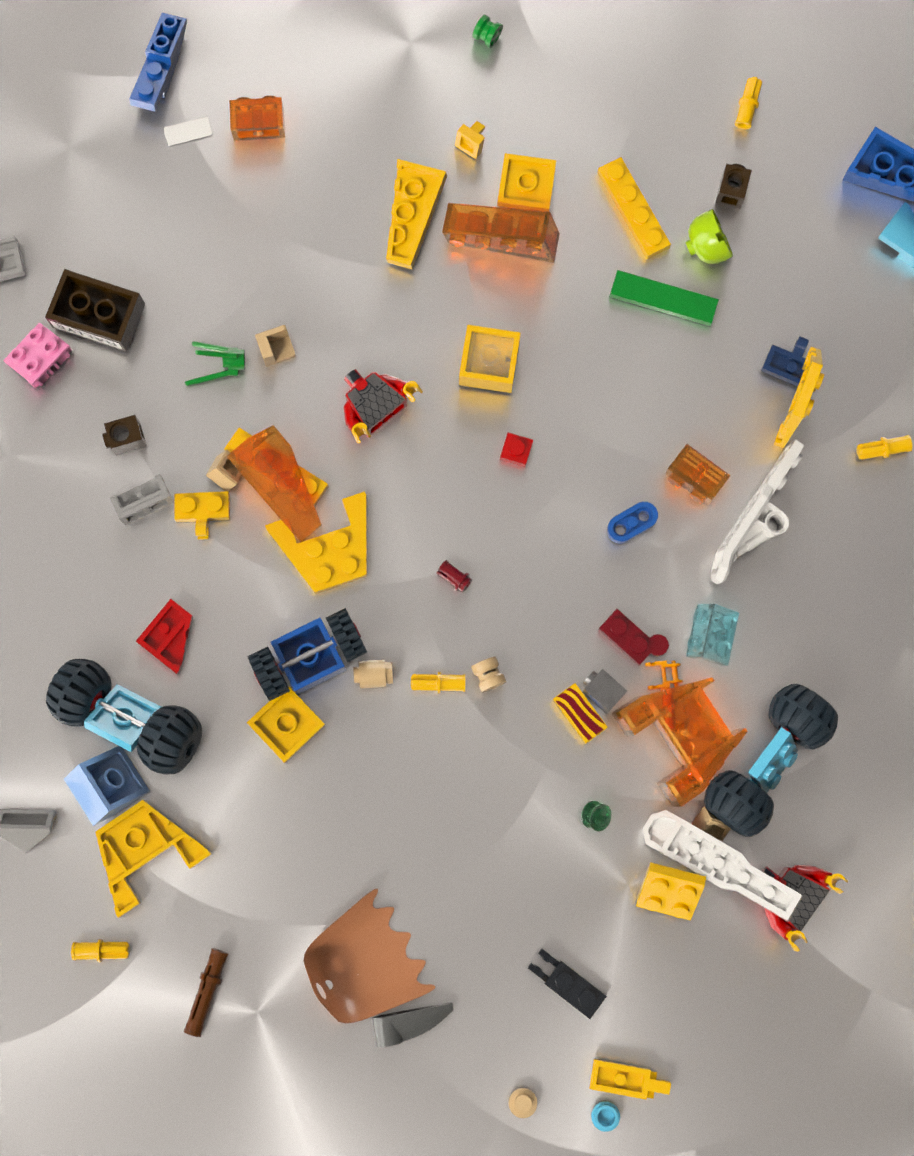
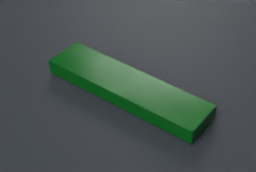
M617 270L609 296L707 326L712 324L719 299L620 270Z

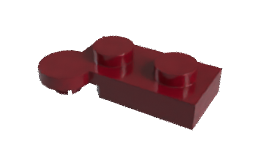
M618 609L598 629L638 666L649 654L662 656L669 648V642L665 636L656 634L649 637Z

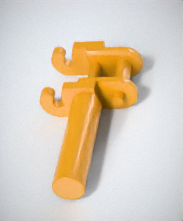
M667 660L645 663V667L659 666L662 670V684L648 686V690L660 689L665 730L676 729L670 684L678 687V683H683V680L678 678L677 670L681 663H676L675 660L671 661L672 664H667ZM665 668L672 669L673 680L667 681Z

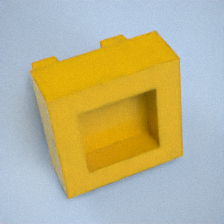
M478 121L470 128L463 124L457 131L455 146L474 159H477L483 149L485 137L481 133L484 131L485 126Z

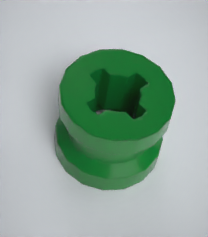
M484 14L477 22L472 37L476 40H483L486 46L492 48L501 35L503 25L499 22H492L490 17Z

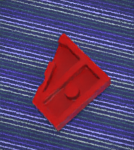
M170 599L138 637L136 642L178 675L181 672L193 616Z

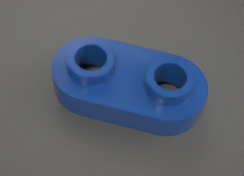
M649 502L635 504L610 520L607 526L608 537L618 544L632 540L655 525L658 519V511ZM645 513L648 516V520L641 521L639 514ZM616 527H623L625 533L622 535L617 534Z

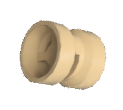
M496 656L471 666L473 674L478 676L480 681L479 688L482 693L495 689L507 682L504 674L498 670L499 663Z

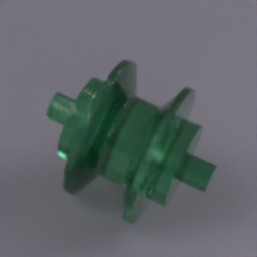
M598 801L588 802L581 814L583 825L598 832L603 831L611 821V809L606 804H601Z

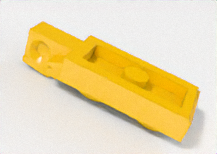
M593 1059L589 1089L645 1100L647 1098L653 1099L654 1092L670 1095V1081L657 1079L656 1071Z

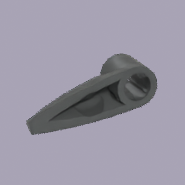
M453 1003L420 1007L373 1017L377 1047L397 1045L431 1030L453 1011Z

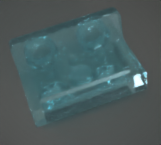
M698 604L693 616L694 621L688 640L686 656L689 658H701L721 666H728L739 613L716 604Z

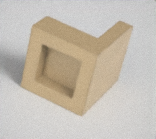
M285 325L255 335L266 367L296 356Z

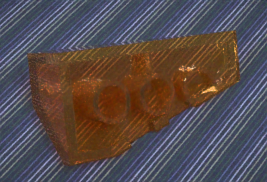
M272 425L247 438L227 457L297 539L303 542L322 526V523L306 487L292 446L277 428Z

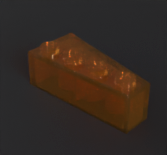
M448 203L442 230L447 242L456 247L467 246L551 263L555 261L560 236L551 212Z

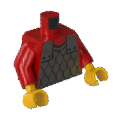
M354 369L344 378L346 383L352 388L345 395L347 401L343 407L345 424L359 444L361 443L360 436L367 435L370 438L372 434L407 407V398L411 402H415L416 399L413 397V394L415 392L423 393V391L415 381L407 382L387 374L378 375L376 372H372L364 379Z
M796 864L791 868L784 867L779 875L766 866L762 870L763 873L803 896L789 922L764 908L771 928L785 940H788L792 949L798 952L800 949L794 942L797 939H803L805 943H808V940L801 931L831 890L827 886H830L836 893L841 894L844 891L836 888V883L839 880H844L848 883V880L841 874L832 875V873L816 866Z

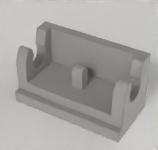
M160 474L156 475L155 479L121 495L110 497L118 517L124 525L174 502Z

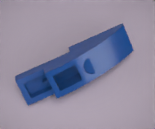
M161 13L145 51V63L129 98L131 106L155 112L161 97H166L180 55L187 18Z

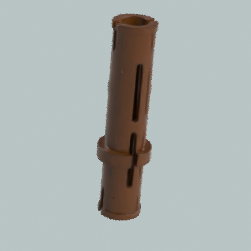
M211 948L205 970L201 972L199 977L201 982L184 1028V1033L201 1037L217 986L221 985L222 978L220 977L229 953Z

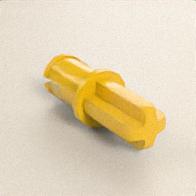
M757 77L748 78L743 97L738 102L740 109L735 126L740 129L747 130L751 128L755 109L759 107L758 97L762 80Z
M909 435L890 439L881 437L879 441L858 444L856 452L861 460L881 456L888 458L892 454L911 452L912 440Z
M438 672V674H412L411 689L438 691V694H440V691L465 692V674L451 675L441 674V672Z
M98 939V942H73L71 947L72 960L97 959L98 962H102L103 959H127L130 954L128 942H103L102 939Z

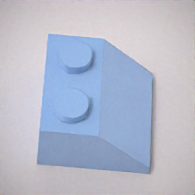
M120 746L78 764L64 778V781L93 826L116 815L150 791Z

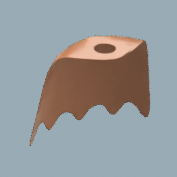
M378 889L372 890L324 930L310 944L304 954V965L316 997L328 1012L341 1023H355L419 998L433 991L436 987L431 984H421L417 981V977L424 968L426 961L413 960L407 957L406 946L411 938V934L409 932H397L389 927V921L393 915L394 908L384 907L377 909L373 907V901L378 893ZM326 980H330L332 982L333 987L331 990L327 986L325 982ZM316 983L323 988L326 999L320 995Z

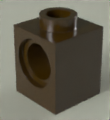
M726 164L715 203L741 209L752 170L746 169L741 164ZM735 181L739 184V187H733L728 182Z
M136 415L104 423L106 432L102 433L105 446L107 449L111 448L115 455L147 447L141 423ZM129 431L127 439L123 441L117 440L120 432Z

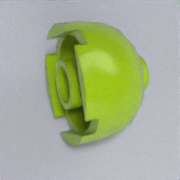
M713 209L700 214L691 222L688 230L690 240L685 241L691 256L696 254L701 261L707 264L721 263L733 257L727 237L723 233L719 219Z

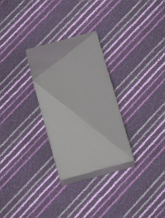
M0 809V837L27 853L50 834L56 811L44 809Z

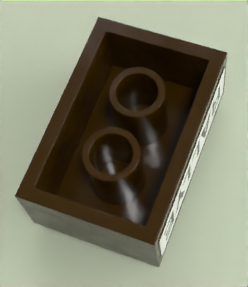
M64 269L45 318L52 328L127 352L143 312L145 302L140 293Z

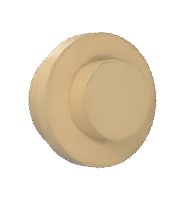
M519 1088L513 1091L509 1097L510 1111L519 1118H528L533 1115L537 1109L535 1094L527 1088Z

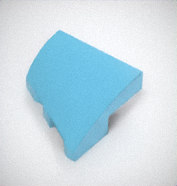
M905 202L878 239L899 252L897 257L914 268V213L909 204Z

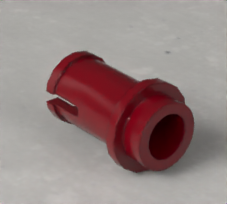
M447 560L441 564L436 572L438 576L455 587V591L460 590L462 593L472 582V579L469 577L470 574H464Z

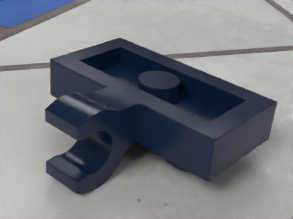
M799 336L792 352L772 344L761 371L798 386L804 372L802 367L806 359L802 356L809 340Z

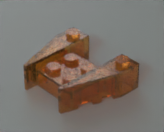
M713 677L635 697L611 713L626 736L636 735L653 723L676 757L681 767L657 783L672 807H682L701 794L710 784L709 781L715 773L724 765V761L731 751L738 746L748 732L746 728L735 729L730 732L703 691V688L715 681Z

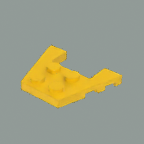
M810 346L802 367L804 372L786 419L781 423L773 445L784 448L801 420L806 415L809 416L815 400L810 398L816 389L819 390L824 378V374L820 373L823 367L820 349Z
M365 491L342 499L351 525L297 543L288 517L265 525L268 533L315 594L367 577V496Z
M141 800L95 832L109 881L110 893L115 905V913L118 918L141 904L126 878L163 852L175 846L189 869H192L212 855L207 848L145 800Z

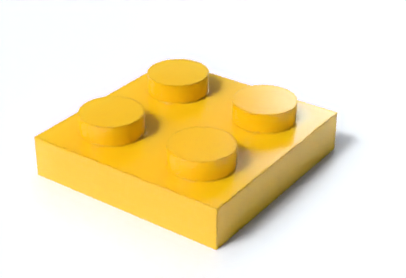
M505 153L497 206L549 213L556 160Z
M290 687L289 692L269 701L246 722L284 763L291 759L325 726L321 719Z
M650 862L637 897L636 906L691 921L705 887L706 876Z

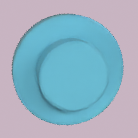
M602 1101L597 1103L592 1109L591 1120L597 1129L608 1132L618 1126L620 1112L613 1103Z

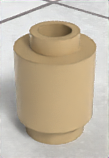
M385 659L358 661L359 667H353L354 683H360V689L386 687V684H393L392 662H385Z

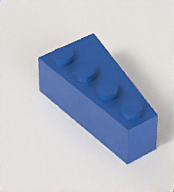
M875 126L848 168L843 181L914 202V149Z

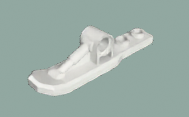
M794 440L786 446L715 553L711 568V580L714 583L720 584L726 580L731 564L747 551H751L767 539L776 537L788 529V516L769 501L776 489L780 490L787 482L789 477L786 474L789 469H794L803 457L800 452L805 445L798 440ZM770 518L777 522V531L770 528Z
M667 810L650 815L643 827L646 845L694 873L706 876V880L721 889L739 892L788 922L803 897L793 889L751 866L739 851Z

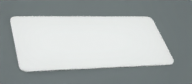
M208 117L164 127L163 129L168 146L213 134Z

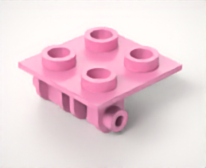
M38 323L3 361L36 389L39 385L42 387L50 377L46 371L53 375L54 372L50 367L53 365L56 369H59L60 367L55 362L57 361V363L62 365L70 357L69 353L72 349L41 323Z

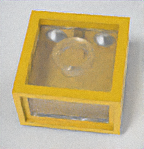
M467 325L459 373V385L512 393L521 333Z

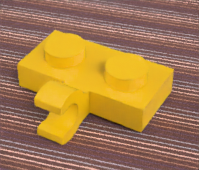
M229 492L174 494L175 521L196 522L195 536H198V540L209 539V521L230 520Z

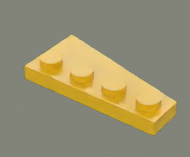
M397 159V179H395L394 185L395 196L391 212L392 223L389 230L386 256L388 263L413 270L447 179L446 171Z

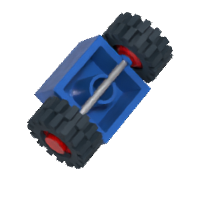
M346 608L326 617L335 638L333 636L330 637L321 617L270 642L280 661L278 664L268 646L247 656L254 675L269 701L290 691L282 673H286L294 692L299 695L347 671L336 649L337 643L347 662L367 653L361 640V635L355 623L352 622Z

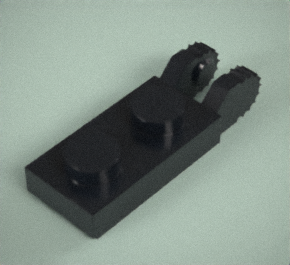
M541 949L538 953L540 957L547 963L550 962L555 966V969L550 976L545 974L536 964L531 963L528 969L545 981L544 984L587 1018L591 1019L607 996L564 962H559L545 950Z

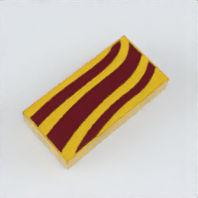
M576 683L553 698L554 703L584 744L608 728Z

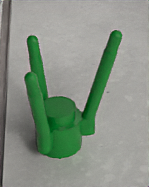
M193 341L192 346L208 349L196 350V355L222 357L223 367H228V370L185 381V385L190 386L226 376H238V370H245V349Z

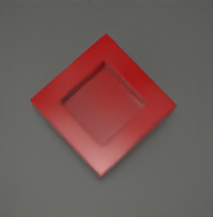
M508 432L500 460L526 467L533 439Z

